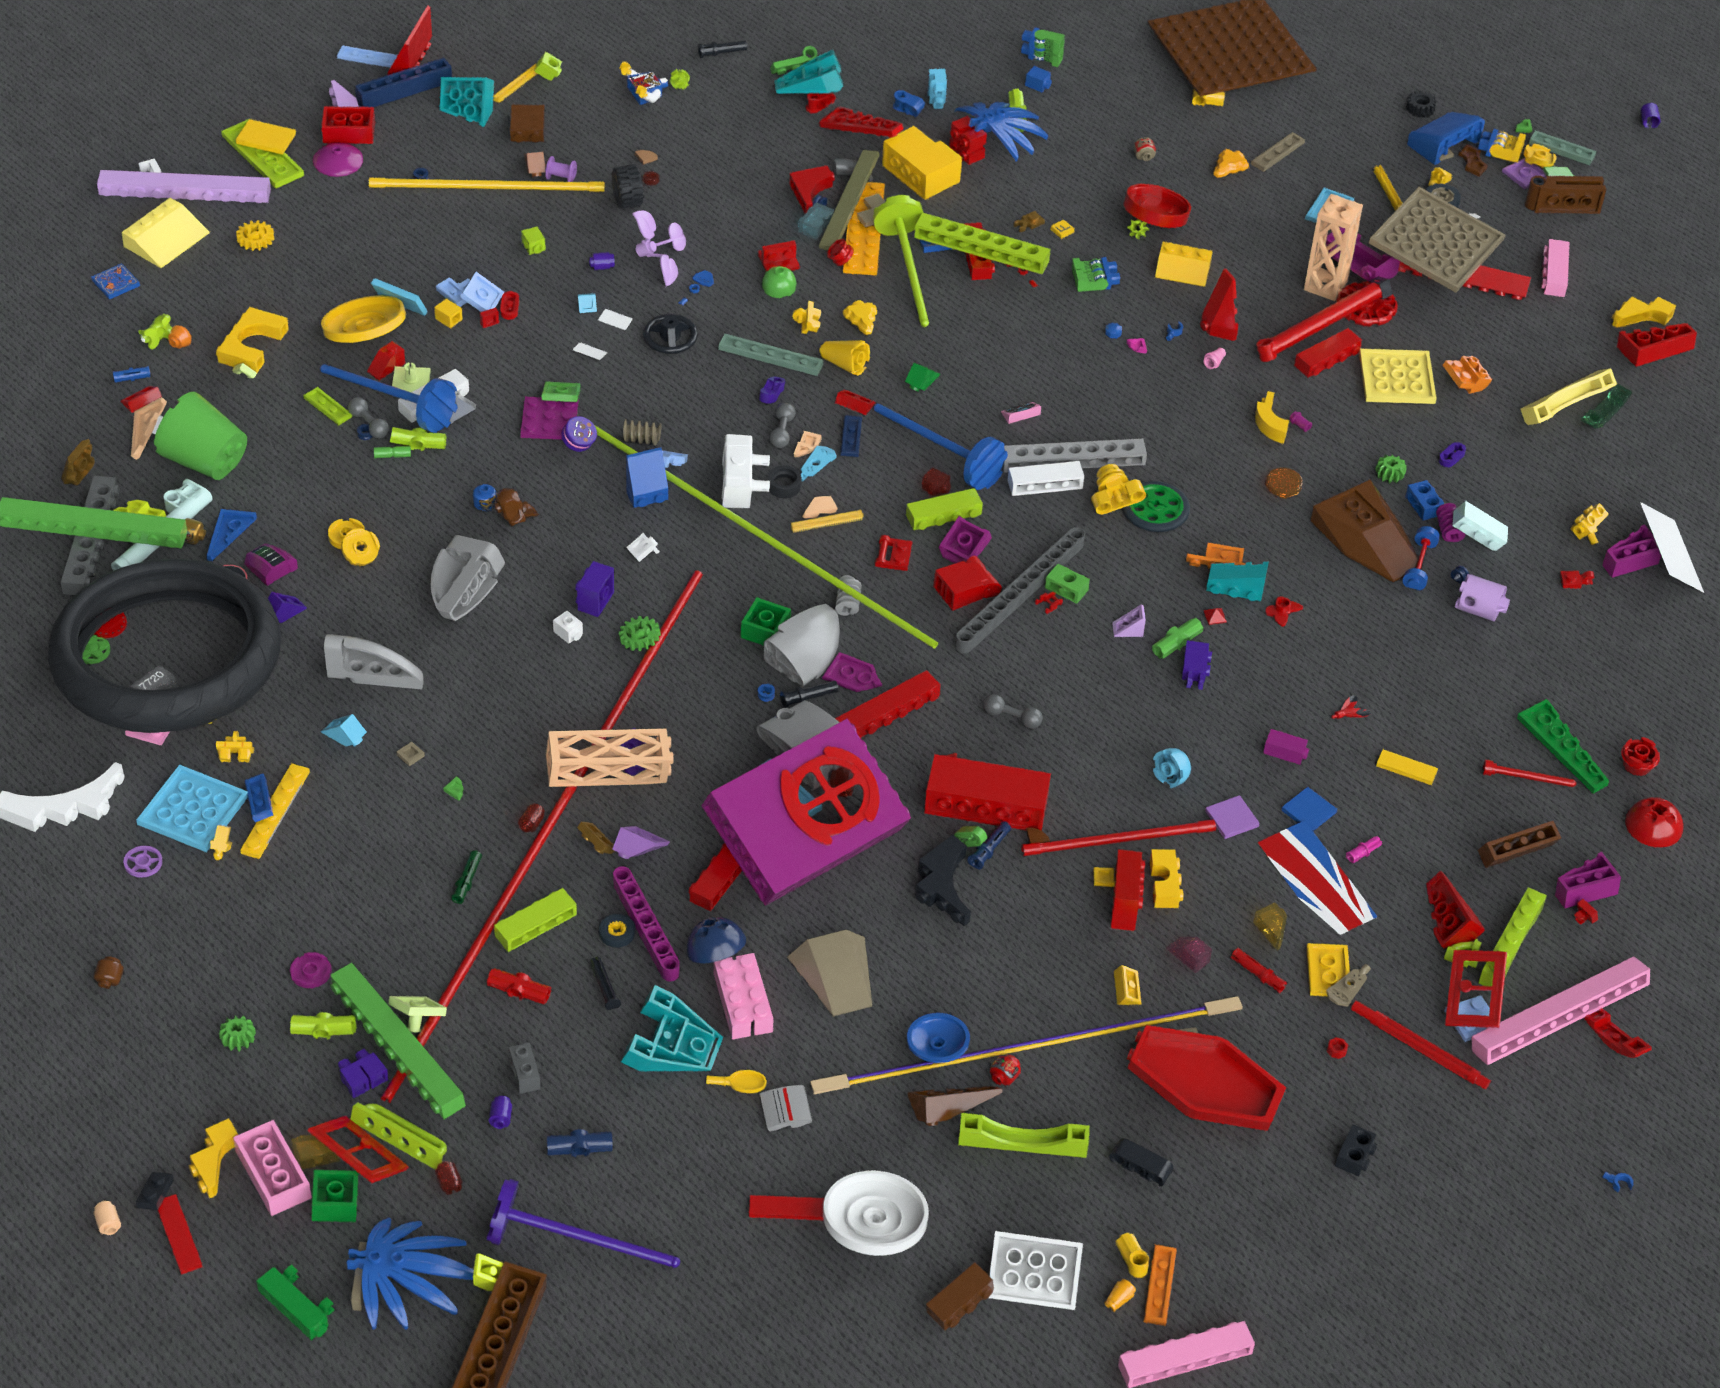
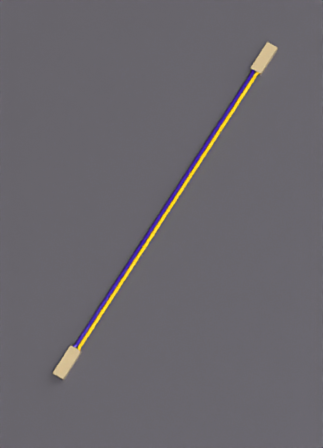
M1237 996L1207 1002L1200 1008L963 1054L959 1058L946 1063L927 1061L847 1077L846 1074L813 1080L810 1084L812 1085L813 1093L819 1094L849 1088L850 1085L1146 1025L1203 1014L1211 1016L1241 1010L1243 1006Z

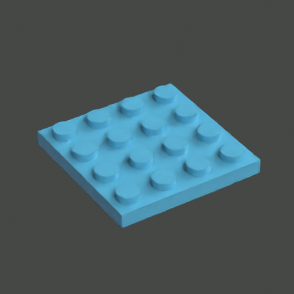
M179 765L137 818V825L207 852L211 846L210 841L215 837L217 825H228L247 800L248 791Z

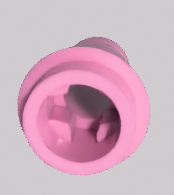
M1218 348L1207 353L1204 357V365L1209 369H1216L1226 355L1225 350Z

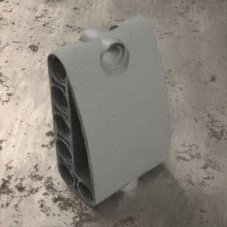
M804 700L790 709L782 708L778 710L777 716L757 726L756 729L759 737L772 750L774 749L777 755H780L840 722L823 709ZM838 765L820 766V771L827 782L828 773L831 770L841 768L846 772L848 769ZM813 773L806 774L802 779L805 784L812 788V791L821 786Z

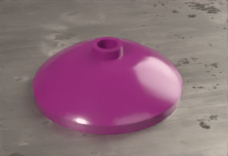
M347 143L325 145L313 156L314 167L320 173L334 177L352 174L363 163L361 151Z

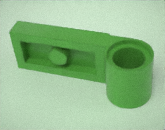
M807 46L800 57L774 62L770 70L772 74L777 73L778 75L786 73L787 70H794L817 56V50L812 46ZM805 54L811 55L812 58H808Z

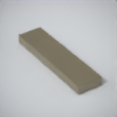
M1292 132L1252 160L1251 164L1264 172L1304 144L1305 139Z

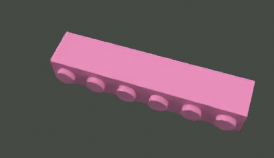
M1245 1321L1239 1323L1232 1322L1225 1327L1210 1328L1203 1333H1192L1185 1338L1177 1340L1170 1339L1156 1346L1148 1345L1138 1351H1127L1120 1355L1118 1367L1127 1388L1250 1355L1253 1353L1255 1343Z

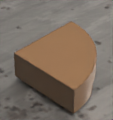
M635 151V156L643 165L658 160V156L651 151Z

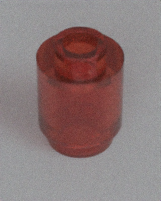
M531 804L526 808L518 820V824L524 832H535L544 818L545 811L543 807L539 804Z
M448 1161L440 1163L435 1170V1175L442 1191L447 1195L452 1194V1190L459 1192L462 1189V1179L456 1165Z

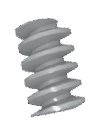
M844 575L839 579L861 593L862 585L854 577ZM838 588L835 607L837 614L842 616L856 614L859 611L860 601Z

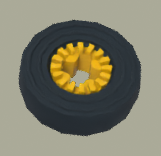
M612 914L604 918L600 923L599 936L602 942L608 946L623 947L633 941L635 925L628 916ZM621 929V932L614 933V930Z

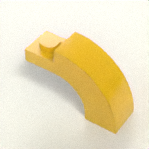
M1268 391L1266 398H1262V402H1257L1255 421L1259 430L1264 435L1284 444L1289 420L1281 419L1273 413L1271 408L1275 393Z

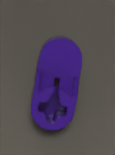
M781 377L768 378L765 386L760 389L759 401L768 404L776 402L780 393L784 391L785 379Z

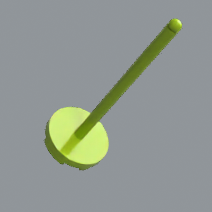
M908 195L892 196L887 198L885 203L874 208V226L883 235H899L920 324L922 327H927L929 325L928 316L907 236L908 233L915 230V225L923 213V209L919 201L911 199Z

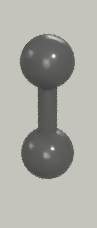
M356 397L350 400L348 404L349 413L354 417H363L369 423V432L374 438H384L389 432L388 423L381 418L374 419L367 412L368 404L363 398Z
M781 403L776 408V417L780 421L779 428L774 429L770 434V442L776 448H784L790 441L789 433L785 429L787 422L792 421L796 415L795 408L790 403Z
M997 694L987 696L983 703L984 710L989 715L996 716L1005 712L1021 718L1023 725L1029 729L1039 727L1043 720L1039 709L1035 707H1029L1024 711L1005 705L1004 699Z

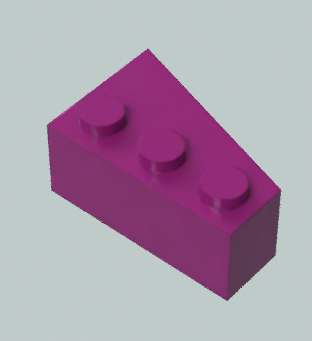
M1644 524L1638 531L1629 534V537L1624 541L1621 540L1606 551L1602 566L1613 578L1659 564L1661 553L1654 536Z
M1601 851L1593 860L1590 861L1588 859L1584 862L1583 866L1578 869L1575 867L1560 876L1557 880L1555 896L1564 908L1576 906L1582 899L1591 902L1618 895L1621 876Z

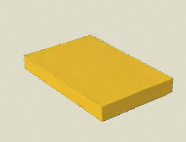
M249 119L236 138V144L284 154L295 137L296 131Z
M1307 943L1310 995L1327 996L1326 990L1350 973L1348 945Z

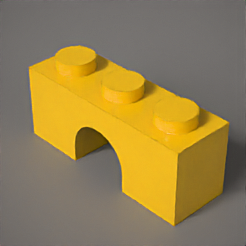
M1151 849V876H1160L1165 879L1164 881L1154 882V908H1178L1179 902L1183 901V889H1179L1181 873L1177 871L1180 868V859L1176 858L1175 850Z

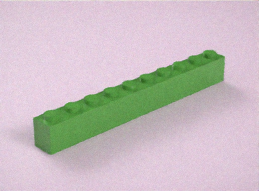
M2 497L0 501V526L181 549L187 535L185 519Z
M352 963L330 975L332 980L330 986L335 995L340 994L345 1007H350L356 1020L363 1022L366 1032L374 1035L377 1045L384 1047L385 1053L390 1060H395L398 1070L402 1074L405 1072L409 1083L413 1087L416 1086L423 1100L430 1102V1106L435 1114L439 1113L443 1119H446L466 1106L460 1089Z

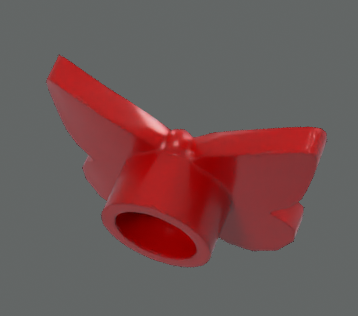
M1280 596L1276 599V605L1268 606L1265 612L1266 615L1274 617V620L1284 627L1288 621V614L1302 610L1303 605Z

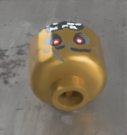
M186 518L187 535L184 542L195 545L199 540L203 541L206 535L203 523Z

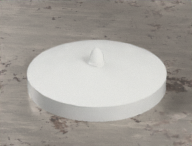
M862 1171L841 1178L828 1190L824 1200L823 1220L830 1235L843 1246L868 1255H890L912 1247L921 1239L927 1228L928 1204L922 1192L905 1178L883 1171Z

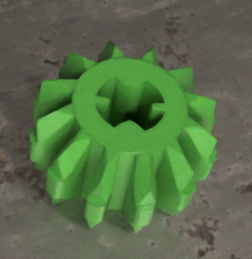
M1392 454L1391 456L1385 455L1380 457L1375 470L1377 478L1382 477V482L1387 479L1390 484L1392 480L1395 483L1402 480L1407 468L1405 460H1400V456L1394 457Z
M235 1015L232 1020L227 1018L226 1023L221 1024L219 1037L224 1047L228 1046L231 1051L237 1047L240 1052L241 1046L248 1048L249 1043H254L256 1031L251 1019L246 1020L244 1016L238 1019Z

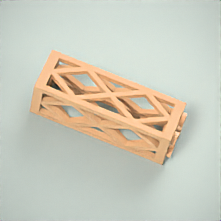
M1330 194L1317 216L1304 286L1305 291L1336 301L1338 293L1342 291V288L1348 282L1363 207L1362 204ZM1339 227L1345 228V232L1343 234L1341 233ZM1331 229L1335 240L1328 246H1325L1328 230ZM1336 244L1338 245L1334 250L1328 253V251L1332 247H1334ZM1338 251H1341L1338 266L1335 268L1331 257ZM1323 263H1325L1327 270L1321 268Z
M667 729L549 731L546 749L549 787L667 783L668 776H671V764H673V752L669 751V748H671V737H667ZM598 737H614V738L609 739V740H603V739L598 738ZM632 738L646 743L632 749L620 746ZM581 739L595 744L580 751L568 747ZM635 765L647 768L635 776L621 771ZM584 766L596 770L583 778L571 773V771ZM608 775H611V776H614V777H617V778H603V777L608 776ZM558 776H559V777H562V778H565V779H563V780H558Z

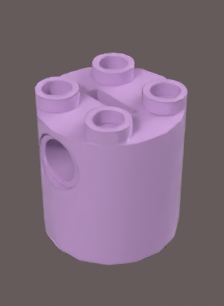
M1467 574L1465 581L1461 584L1459 592L1462 593L1456 601L1455 608L1495 621L1499 612L1506 613L1510 599L1505 597L1507 586Z

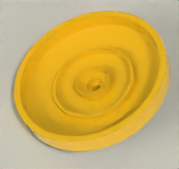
M383 295L354 299L335 307L323 317L321 326L324 336L331 341L341 343L360 342L382 336L394 330L404 321L406 312L403 302L398 298Z

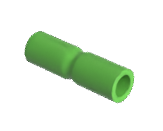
M411 446L393 448L374 447V458L411 457Z

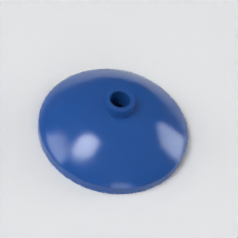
M931 1013L919 1017L910 1025L907 1032V1043L913 1054L920 1059L932 1063H946L959 1058L966 1052L970 1043V1033L967 1026L957 1017L945 1013Z

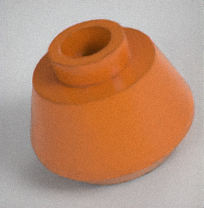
M179 325L172 327L168 335L169 344L177 348L189 346L191 344L189 331Z

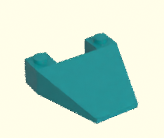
M830 50L776 79V93H835L841 90L843 87V81L839 75L841 66L834 51Z
M655 985L646 997L640 1012L659 1022L652 1041L635 1034L627 1045L621 1062L638 1071H711L723 1037L673 993ZM715 1038H718L713 1053L711 1055L710 1061L708 1063V1066L705 1067L712 1046L714 1044Z

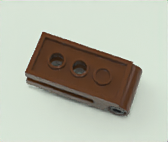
M1533 176L1530 180L1525 207L1533 210L1535 213L1600 214L1606 193V186L1603 185L1604 178L1603 176H1546L1545 178Z

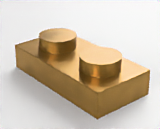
M581 821L577 828L582 832L584 839L594 844V849L601 854H612L615 852V850H612L614 844L593 823Z

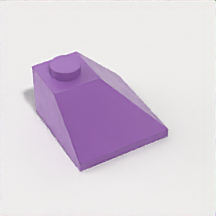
M637 826L621 827L612 850L617 851L618 856L629 859V857H636L667 846L670 841Z

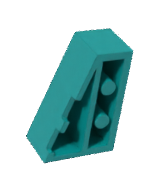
M1269 561L1257 565H1252V562H1246L1245 565H1235V563L1211 564L1206 591L1214 594H1226L1234 598H1247L1250 601H1261Z

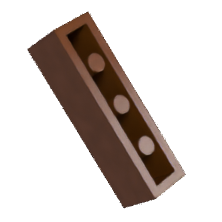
M1550 821L1487 842L1477 851L1485 868L1552 846L1561 839V836L1554 821Z

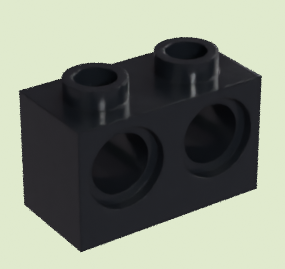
M1352 1125L1338 1154L1335 1167L1358 1177L1362 1170L1366 1172L1370 1163V1159L1367 1158L1369 1154L1374 1155L1378 1145L1375 1143L1377 1134Z

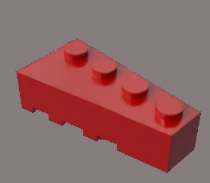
M1688 323L1668 325L1665 329L1652 327L1650 331L1642 332L1640 329L1633 330V333L1627 334L1626 331L1619 332L1617 348L1637 367L1694 349L1697 332Z
M1118 849L1111 928L1135 931L1138 909H1142L1144 885L1141 884L1144 883L1145 860H1142V852Z

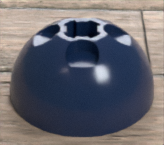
M707 918L698 923L690 932L686 946L687 956L689 960L695 963H712L726 959L744 947L746 944L745 934L735 922L727 918Z

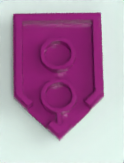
M841 652L837 654L822 679L829 682L835 680L837 685L855 692L882 686L872 664Z

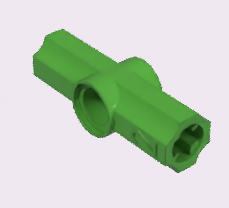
M1197 618L1190 619L1179 628L1176 626L1172 627L1164 638L1152 645V651L1162 659L1177 649L1180 651V648L1186 646L1187 640L1190 641L1203 632L1201 621Z

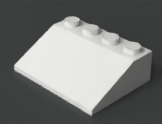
M995 1231L990 1269L994 1290L989 1298L1075 1310L1083 1243Z

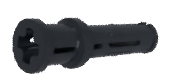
M746 40L720 44L716 42L705 45L698 44L700 58L709 55L717 56L719 53L747 51Z
M833 680L803 689L796 687L792 691H781L780 700L783 707L788 708L789 705L800 703L804 700L838 692V685Z

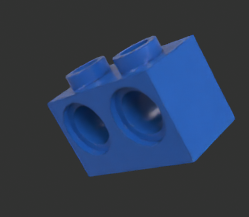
M1428 480L1408 485L1406 498L1422 521L1437 517L1436 510L1444 504V501L1437 495L1434 487L1430 485Z

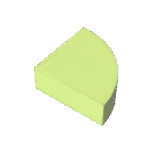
M243 363L235 365L232 370L238 375L244 373L248 378H255L257 372Z

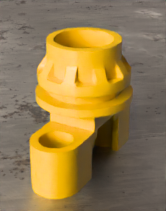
M1107 464L1097 472L1099 492L1091 497V501L1098 514H1106L1141 502L1145 499L1146 493L1139 480L1129 481L1124 471L1119 469L1117 465Z

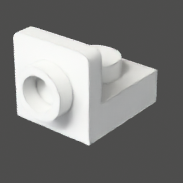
M155 158L139 163L140 172L161 173Z
M644 533L627 547L639 562L653 550L656 554L659 553V550L656 548L657 542L651 536L647 538Z

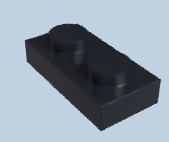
M152 1172L136 1200L137 1208L158 1210L174 1181L173 1174Z

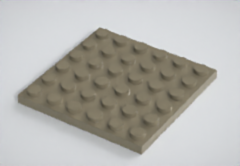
M1418 187L1370 238L1369 244L1448 289L1457 292L1505 238V234Z

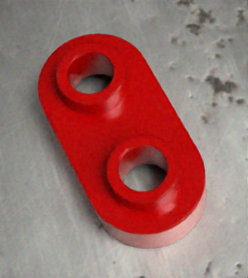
M508 291L502 295L500 311L502 318L512 320L518 316L519 295L516 292Z

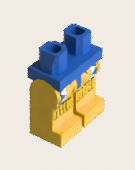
M1494 129L1492 133L1484 131L1478 149L1487 151L1486 156L1488 157L1492 155L1496 158L1518 163L1526 134L1520 133L1518 137H1515L1505 132H1498L1497 129Z

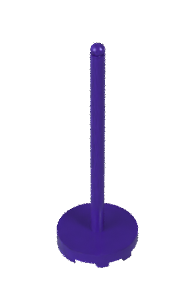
M512 1179L504 1180L487 1235V1240L491 1241L492 1244L498 1246L501 1244L508 1220L510 1219L659 1264L672 1266L673 1268L680 1265L678 1257L512 1209L519 1181Z

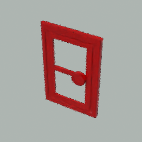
M1453 951L1446 1026L1500 1027L1507 952ZM1464 961L1495 962L1492 986H1472L1469 980H1462ZM1461 991H1491L1489 1016L1458 1014Z
M347 1116L308 1129L310 1134L371 1183L406 1171L409 1167ZM347 1127L361 1139L360 1145L346 1150L326 1133ZM365 1148H373L390 1164L370 1170L351 1153Z

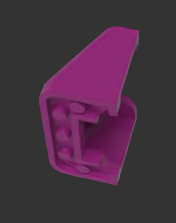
M1339 227L1341 233L1343 234L1345 232V228ZM1333 233L1327 235L1325 246H1328L1335 240ZM1357 234L1350 270L1367 281L1378 276L1387 279L1395 277L1398 273L1400 261L1387 253L1381 256L1361 243V235ZM1336 244L1334 247H1332L1328 251V253L1334 250L1338 245ZM1338 251L1331 258L1339 262L1341 251Z

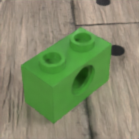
M1057 564L1046 577L1045 588L1077 604L1087 593L1090 579Z

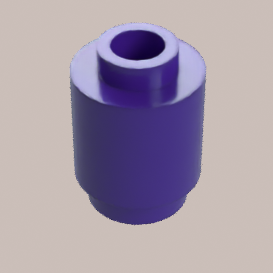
M609 252L592 253V257H589V265L594 270L610 269L615 266L613 253L609 254Z
M497 1096L491 1102L489 1123L497 1129H503L510 1125L512 1104L508 1097Z

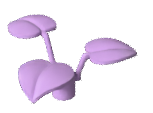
M646 211L634 212L633 216L638 223L641 234L645 238V240H642V243L636 245V252L640 257H660L665 286H668L678 276L676 263L673 259H669L668 255L654 254L657 246L672 242L675 250L682 251L686 245L683 230L677 223H671L668 228L670 239L655 243L650 241L654 237V231L656 230V224L652 215Z

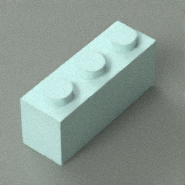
M1467 501L1454 510L1453 526L1494 551H1497L1507 543L1508 527Z

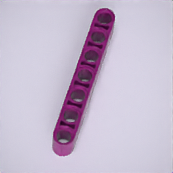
M623 866L616 868L613 872V886L630 919H632L661 977L666 981H675L680 974V963L630 869Z

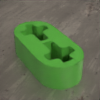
M964 826L954 834L967 847L980 846L987 839L986 832L979 826Z

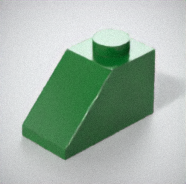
M913 363L905 382L910 384L909 388L919 392L920 389L925 391L940 376V373Z

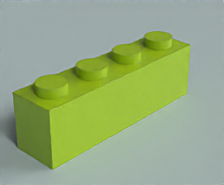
M973 488L908 503L906 516L913 530H924L930 526H941L944 523L956 521L959 516L962 518H975L982 514L983 502L976 489Z
M563 888L554 891L547 897L535 901L527 908L517 911L514 915L500 920L494 925L495 937L510 952L577 915L576 903Z

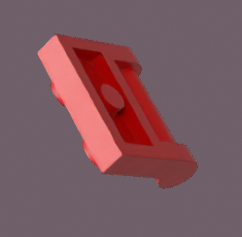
M888 535L880 536V549L878 558L875 560V566L908 571L912 541L893 539ZM887 546H893L890 561L885 560Z

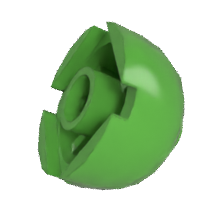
M776 266L770 268L764 274L762 288L771 297L782 298L784 296H791L796 290L795 275L786 267Z

